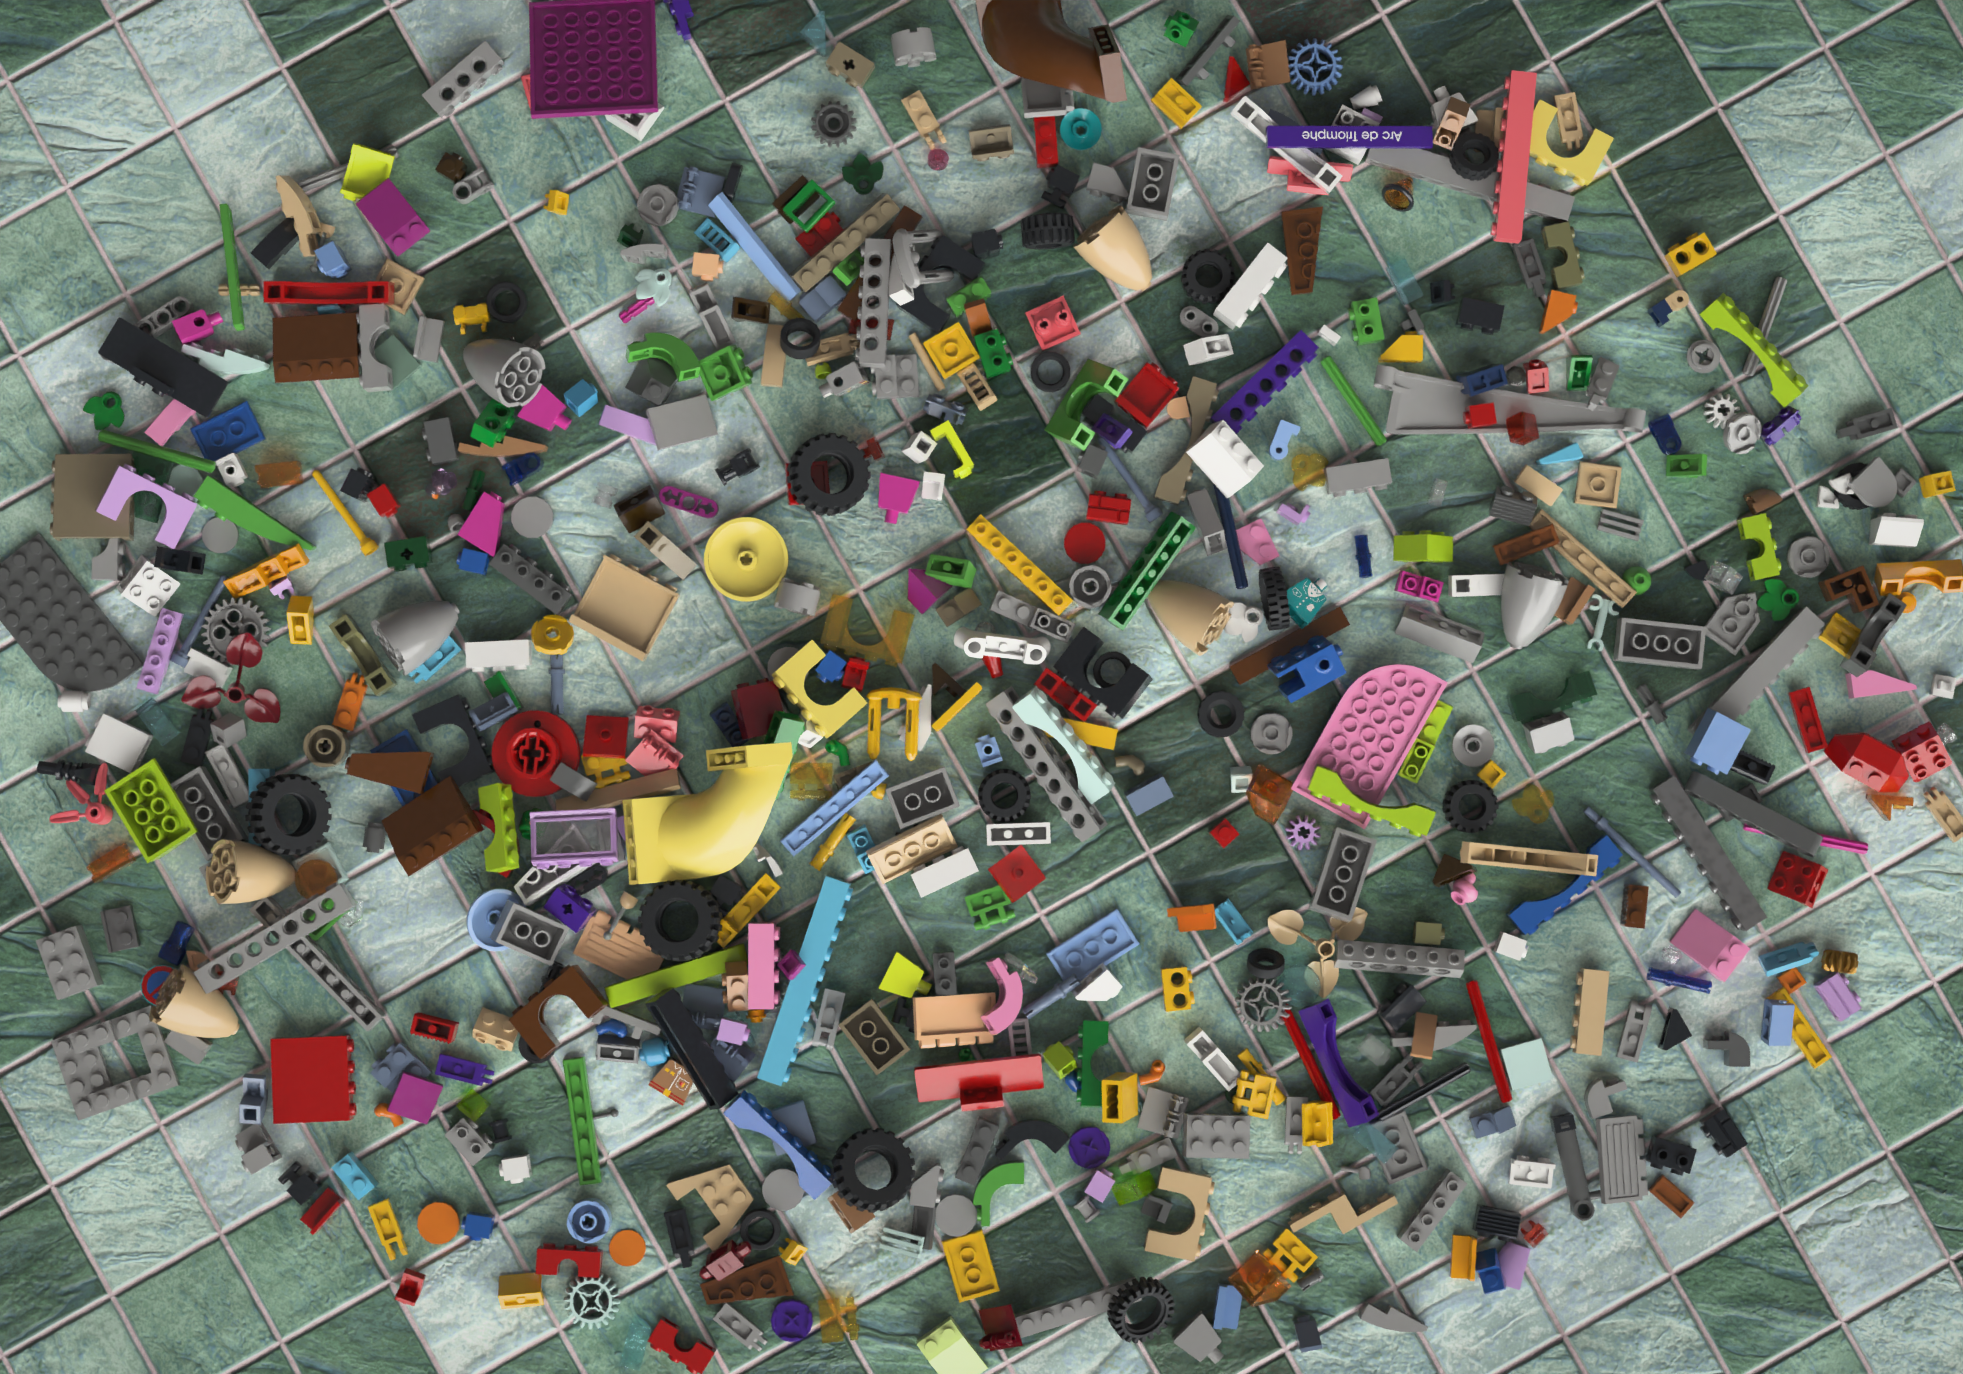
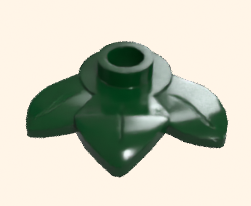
M859 153L854 159L852 167H842V176L847 183L853 185L854 190L858 194L866 195L873 190L874 183L882 178L884 171L883 163L879 161L871 165L869 160L862 153ZM862 181L867 182L866 188L860 187Z

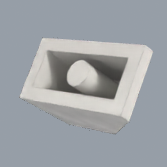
M1228 334L1200 338L1183 345L1189 365L1201 364L1234 354Z
M1101 963L1080 981V986L1071 992L1077 1000L1107 1001L1120 992L1122 985L1112 972Z

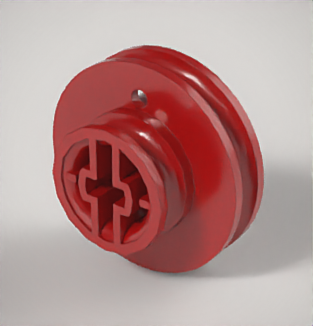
M525 711L511 717L498 730L492 745V762L499 779L504 784L511 785L512 791L524 796L543 797L557 793L563 788L550 781V778L559 764L563 762L575 771L578 770L581 751L576 733L564 719L545 711ZM535 721L541 722V726L539 728L535 727ZM524 740H526L525 746L521 745V747H520V749H519V751H518L519 745H520ZM529 750H540V757H535V759L534 757H529ZM518 754L520 759H524V765L520 763Z

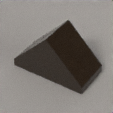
M1444 854L1433 878V884L1437 887L1444 886L1477 872V869L1471 864L1460 863L1461 860Z

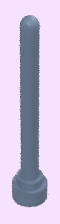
M1098 436L1097 442L1105 447V451L1108 452V458L1144 507L1146 519L1149 523L1153 522L1163 512L1159 507L1150 503L1110 444Z
M226 575L220 576L180 651L177 650L176 653H173L170 661L184 668L189 661L187 660L189 657L187 654L200 633L202 625L206 622L204 617L209 616V609H213L225 587L223 581L228 578Z

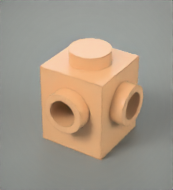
M694 252L692 275L701 277L702 281H713V278L719 279V273H723L724 261H720V256L717 254Z

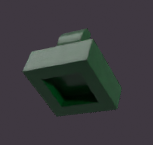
M631 223L629 226L625 224L620 230L617 242L627 248L640 245L644 230L641 229L640 232H637L633 229L635 224Z

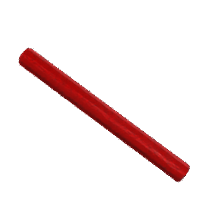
M1472 980L1466 983V987L1502 1103H1506L1512 1100V1095L1478 982Z
M1285 1009V1012L1290 1016L1288 1018L1282 1016L1285 1021L1284 1024L1321 1101L1332 1102L1333 1120H1335L1341 1114L1291 1009Z

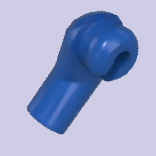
M610 1019L595 1026L599 1036L611 1031L617 1034L619 1038H623L628 1033L626 1025L615 1019Z
M1073 1070L1066 1075L1065 1083L1073 1092H1077V1089H1081V1082L1077 1081V1072Z

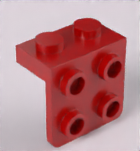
M1930 721L1891 741L1895 749L1902 752L1907 770L1914 782H1919L1952 764L1939 735Z

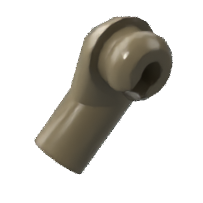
M1135 755L1115 757L1116 768L1129 766L1133 769L1135 775H1142L1144 773L1145 765Z

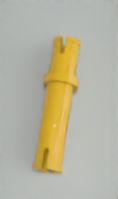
M845 813L824 844H820L819 851L809 864L818 871H821L828 858L835 854L833 851L856 819Z
M1245 1048L1237 1055L1248 1069L1249 1075H1253L1255 1078L1257 1071L1268 1075L1262 1068L1263 1064L1254 1058L1248 1048ZM1275 1084L1272 1100L1277 1106L1287 1097L1284 1096Z

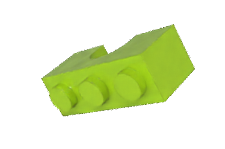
M1764 513L1736 520L1741 541L1753 539L1760 546L1758 557L1746 561L1750 581L1780 575L1781 562L1775 555L1774 550L1777 549L1775 539L1771 538L1770 530L1772 529L1770 518Z

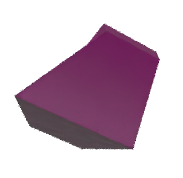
M908 568V600L923 615L953 586L926 575V570Z

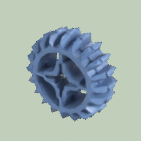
M1313 38L1310 45L1308 39H1306L1304 46L1298 43V50H1291L1293 56H1288V62H1290L1288 65L1289 70H1292L1289 72L1290 77L1294 78L1290 83L1291 85L1298 83L1297 91L1304 87V94L1312 90L1311 94L1315 96L1318 89L1322 95L1324 94V87L1330 91L1332 89L1331 84L1336 85L1338 83L1335 78L1341 77L1342 74L1338 71L1342 70L1343 65L1336 63H1339L1342 58L1339 56L1334 57L1338 50L1335 49L1331 52V43L1325 47L1323 46L1325 40L1322 39L1319 45L1317 44V39ZM1311 52L1309 61H1305L1302 64L1297 63L1303 54ZM1318 52L1323 54L1330 64L1320 60ZM1313 60H1314L1315 66H1316V67H1319V68H1317L1315 74H1314V71H1313V67H1311ZM1298 70L1307 73L1311 82L1305 80ZM1331 71L1328 78L1317 82L1318 74Z

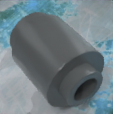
M368 822L367 827H365L363 847H367L366 852L379 853L380 849H384L386 831L383 824Z

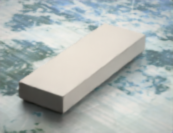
M218 745L206 751L205 754L233 808L248 802L249 788L229 749Z

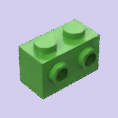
M1377 297L1352 302L1350 308H1348L1349 320H1353L1354 328L1351 329L1353 341H1357V346L1382 342L1385 338Z

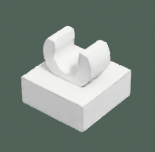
M1933 674L1930 695L1953 699L1956 678Z

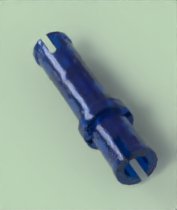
M1649 967L1648 971L1650 973H1647L1646 976L1647 980L1661 982L1665 986L1670 987L1674 985L1709 994L1711 991L1708 988H1712V981L1677 974L1669 969L1664 971Z

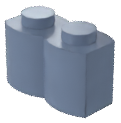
M831 275L827 278L824 276L815 284L817 286L811 292L808 290L799 297L801 299L798 302L800 307L815 324L838 306L847 295Z

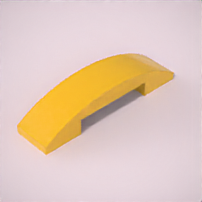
M1063 718L1066 723L1072 726L1074 733L1085 744L1114 750L1118 729ZM1044 731V733L1046 734L1047 737H1052V738H1054L1053 736H1051L1050 734H1048L1046 731Z
M767 873L720 921L722 930L718 932L717 936H719L717 943L723 948L781 888Z

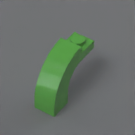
M645 333L643 342L636 341L627 345L625 356L628 363L648 358H659L672 366L678 382L699 377L700 364L695 353L685 342L677 337L665 333Z
M1023 1160L1006 1161L997 1164L989 1169L979 1180L974 1192L973 1205H981V1208H977V1221H981V1226H990V1201L998 1188L1007 1184H1024Z

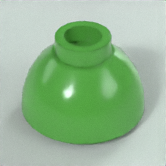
M1632 566L1623 573L1622 579L1637 592L1635 595H1641L1649 589L1651 576L1645 568Z

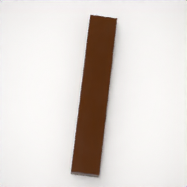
M905 205L883 238L891 239V261L894 254V233L901 228L906 231H914L923 218L922 215ZM873 258L870 261L872 266H878L881 263L879 258ZM860 275L837 309L839 313L854 322L858 319V307H862V299H859V286H863V278H860ZM877 278L869 281V285L872 287H876L880 283V280Z
M1338 607L1310 622L1303 629L1299 628L1229 668L1238 684L1241 685L1268 670L1267 665L1271 663L1273 658L1290 653L1289 651L1295 646L1307 644L1308 640L1314 636L1323 635L1327 638L1349 626L1350 623L1341 607Z

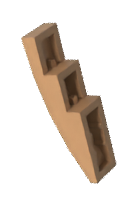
M504 436L503 444L496 443L493 448L482 442L480 447L459 443L458 447L460 453L484 457L527 456L547 452L548 450L546 445Z

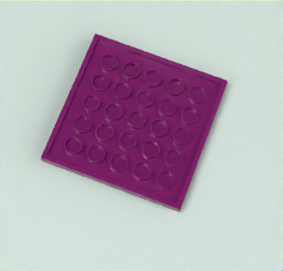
M655 0L529 2L530 100L532 119L658 112Z

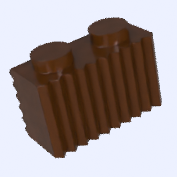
M1625 884L1623 885L1625 889H1623L1624 897L1622 899L1624 901L1622 902L1623 906H1621L1623 909L1621 910L1622 918L1620 920L1622 922L1620 925L1645 929L1649 886Z

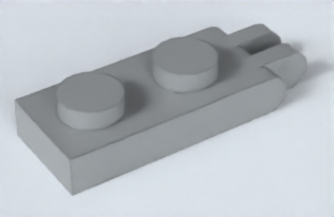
M1286 1096L1284 1144L1289 1145V1154H1293L1294 1145H1297V1154H1302V1104L1308 1102V1097Z
M725 1303L713 1318L715 1322L750 1350L754 1347L760 1352L762 1346L757 1341L759 1340L764 1345L768 1342L762 1336L764 1332L729 1303Z

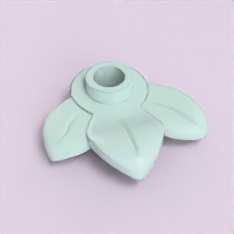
M660 268L655 271L644 269L636 274L635 279L640 282L636 290L637 299L653 297L658 307L662 306L669 299V286L672 283V275L667 269ZM661 275L665 276V279H664V280H662V281H659V280H658V277H659V276H661Z

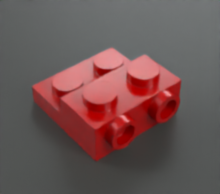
M833 211L831 213L827 212L807 233L803 231L795 240L811 257L844 229L838 224L841 221Z

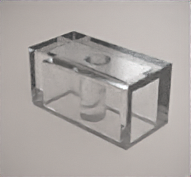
M1438 478L1434 479L1426 504L1438 508L1441 507L1448 481Z

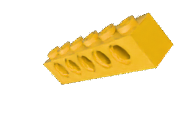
M981 514L966 529L979 544L1054 614L1060 616L1073 602L1060 587Z

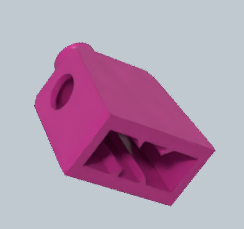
M204 309L173 320L172 324L182 346L183 344L190 346L191 342L196 343L213 335L214 330L212 327L222 323L223 320L218 310L206 315ZM200 323H203V324H204V325L201 326V327H198V326H197V325L200 324Z
M543 385L537 395L524 405L518 414V417L548 431H552L555 425L566 430L572 421L563 415L567 407Z
M880 473L878 507L887 510L884 522L897 524L899 513L908 514L920 481Z

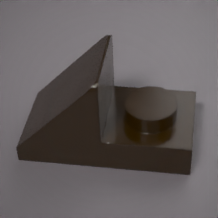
M733 297L731 314L733 320L736 322L748 321L769 324L770 303Z
M934 663L932 665L933 695L946 684L948 686L946 690L953 697L957 695L962 697L966 690L938 664Z

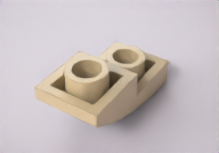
M1525 464L1514 480L1515 483L1549 506L1553 505L1563 491L1562 488L1527 464Z

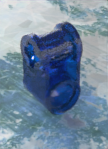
M1668 413L1648 422L1649 430L1663 454L1674 455L1680 450L1682 442ZM1674 442L1675 446L1673 449L1671 447L1667 448L1666 444Z
M527 453L501 466V469L505 470L510 480V486H514L541 471L544 462L541 456L535 453ZM535 457L537 459L536 467L529 468V459Z

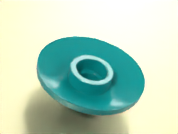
M1085 108L1069 111L1063 117L1060 124L1062 140L1067 146L1075 150H1086L1093 147L1100 139L1102 132L1098 116ZM1082 127L1085 132L1078 134L1077 128Z

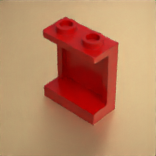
M1146 362L1144 367L1114 401L1118 407L1145 429L1149 427L1179 390L1177 381L1170 376L1166 378L1160 373L1162 369L1153 362L1151 365Z

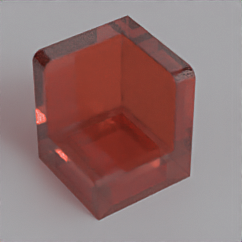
M1521 411L1506 419L1511 443L1524 446L1539 438L1534 414Z

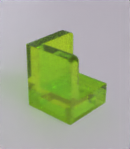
M470 1089L464 1098L457 1103L456 1107L473 1122H476L491 1104L474 1089Z

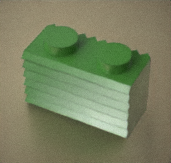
M982 276L948 296L946 303L955 317L959 318V315L966 314L963 304L982 298L987 300L988 297L991 298V290Z

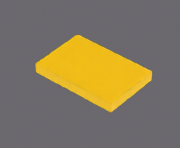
M976 682L931 725L932 728L939 732L982 690V686Z
M982 1229L941 1241L959 1303L1000 1291Z

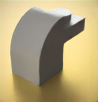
M1616 1077L1605 1081L1606 1084L1604 1085L1603 1081L1597 1078L1587 1086L1584 1102L1590 1118L1595 1119L1613 1112L1608 1096L1626 1090L1627 1086L1624 1080H1618Z

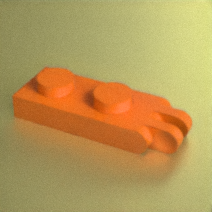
M353 672L351 680L347 679L332 723L334 726L354 731L368 685L364 684L365 679L363 675H361L359 682H356L358 678V673Z

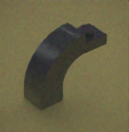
M1026 1119L1011 1125L1004 1131V1134L1009 1139L1007 1141L1003 1139L995 1147L997 1149L995 1155L1002 1161L1018 1143L1027 1139L1043 1142L1056 1154L1070 1137L1060 1127L1049 1121Z

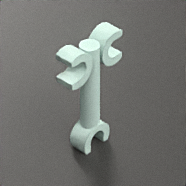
M1595 594L1591 598L1597 599L1598 605H1590L1589 609L1593 611L1599 610L1593 638L1587 642L1586 646L1588 649H1591L1592 643L1597 642V651H1602L1604 644L1601 637L1607 613L1615 616L1619 615V612L1612 610V605L1616 604L1613 600L1602 599L1600 595Z

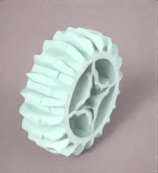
M600 1273L599 1278L583 1277L582 1279L577 1275L575 1277L577 1283L570 1281L569 1285L573 1289H565V1293L570 1296H565L563 1301L570 1302V1304L564 1306V1309L572 1310L567 1316H576L573 1320L574 1324L581 1320L580 1327L583 1328L587 1322L589 1329L593 1328V1323L599 1329L601 1328V1321L608 1325V1318L612 1320L615 1318L611 1311H619V1308L614 1304H620L621 1299L614 1298L620 1295V1291L613 1292L612 1289L617 1284L613 1283L611 1286L608 1284L611 1281V1277L604 1281L602 1280L604 1273ZM585 1284L599 1285L595 1291L583 1289L581 1286ZM604 1290L609 1298L608 1308L601 1301V1294ZM576 1292L580 1294L579 1297L584 1302L580 1310L575 1301ZM598 1292L599 1294L596 1296L595 1303L597 1304H594L593 1302L592 1305L590 1304L586 1308V1305L589 1301V1297L587 1296H590L591 1298ZM590 1309L603 1313L595 1317L585 1315Z

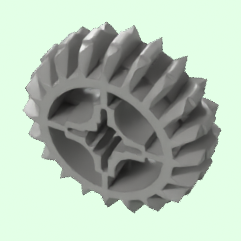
M1256 977L1255 982L1253 978H1249L1250 986L1247 983H1242L1245 991L1237 990V993L1242 997L1235 998V1001L1241 1004L1235 1006V1010H1242V1013L1237 1016L1238 1018L1245 1016L1242 1022L1244 1025L1251 1022L1249 1029L1253 1030L1257 1025V1032H1262L1263 1026L1266 1032H1270L1271 1026L1274 1030L1278 1029L1277 1022L1281 1025L1285 1023L1282 1016L1286 1018L1290 1016L1285 1012V1009H1292V1006L1286 1005V1002L1291 1001L1292 998H1285L1284 994H1287L1289 990H1281L1284 986L1283 982L1276 986L1277 978H1272L1270 982V979L1263 978L1262 981V978ZM1262 986V991H1260L1257 998H1248L1256 987ZM1269 988L1276 993L1279 1003L1270 998ZM1265 999V1001H1267V1004L1272 1005L1263 1007L1262 1009L1259 1003L1255 1002ZM1248 1005L1256 1008L1258 1019L1250 1013ZM1269 1009H1278L1272 1019L1264 1021Z

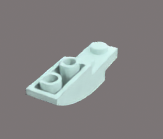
M192 342L190 346L183 344L181 349L182 353L200 359L199 364L216 373L250 374L267 370L270 367L265 362V358L254 354L252 358L245 356V351L233 348L232 351L226 349L223 357V353L211 349L209 353L202 350L203 346Z

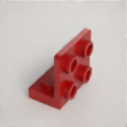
M1783 851L1767 889L1798 901L1804 906L1813 908L1828 869L1818 863Z

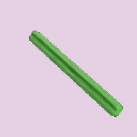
M101 430L98 434L100 442L208 473H213L216 468V463L212 460L107 430Z

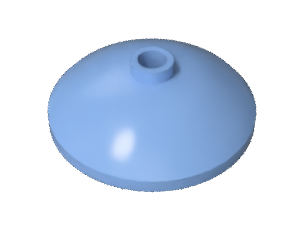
M495 888L485 891L473 901L468 910L466 920L468 933L477 945L486 950L502 951L508 949V947L490 938L507 899L526 907L520 896L511 890ZM495 913V918L490 920V916Z

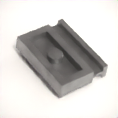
M132 905L100 912L109 953L141 946Z

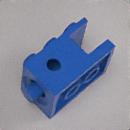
M1323 635L1310 638L1308 643L1303 646L1293 647L1289 651L1290 653L1273 658L1271 663L1267 665L1278 678L1292 670L1294 671L1296 677L1278 686L1281 694L1290 703L1347 673L1339 656L1343 655L1338 643L1333 645Z

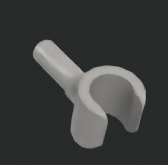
M1341 1166V1171L1359 1173L1360 1180L1370 1179L1371 1177L1370 1169L1367 1166L1358 1168Z

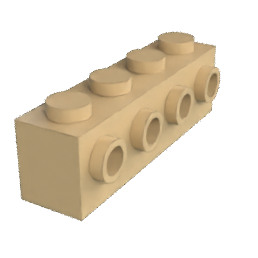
M1580 968V972H1577L1576 985H1579L1578 993H1575L1574 1006H1577L1576 1014H1573L1572 1027H1575L1574 1035H1571L1570 1048H1573L1572 1052L1602 1055L1610 971Z

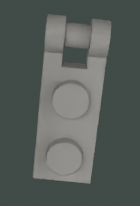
M825 988L812 1046L818 1047L820 1045L825 1046L828 1050H833L845 992ZM821 1032L830 1033L829 1038L821 1037Z
M1630 1000L1616 1057L1638 1063L1652 1005L1638 1004V1001ZM1636 1012L1642 1013L1641 1020L1634 1018Z

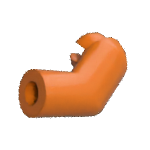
M379 1103L374 1108L375 1115L378 1117H389L394 1128L404 1123L400 1115L387 1111L389 1104Z

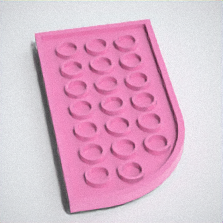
M1407 664L1380 666L1358 677L1342 695L1293 782L1291 789L1365 830L1371 819L1369 813L1362 811L1359 814L1350 810L1349 805L1342 803V806L1331 803V798L1322 796V798H1318L1310 794L1311 790H1308L1307 786L1316 763L1335 770L1348 789L1358 797L1379 805L1448 682L1422 668Z

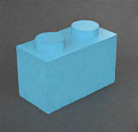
M353 1152L348 1153L331 1167L357 1200L363 1198L379 1184Z

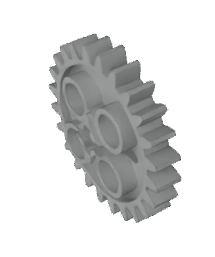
M231 598V603L229 604L224 599L223 606L215 604L216 611L209 609L212 615L211 618L204 617L208 621V625H202V627L207 629V632L202 633L201 636H205L208 639L203 644L210 645L207 652L215 651L213 658L217 659L221 656V663L226 662L227 647L231 640L237 636L234 635L235 632L222 623L223 619L230 626L239 628L238 632L240 634L247 632L248 626L254 625L256 628V632L253 635L261 647L269 646L264 641L265 639H271V636L266 635V632L270 631L271 628L265 627V624L270 620L262 618L265 615L264 611L258 613L259 605H255L252 608L253 601L249 600L245 604L244 598H240L237 603L235 598ZM237 611L240 617L237 622L233 623L231 621V614ZM223 627L226 630V635L224 638L219 639L217 632Z

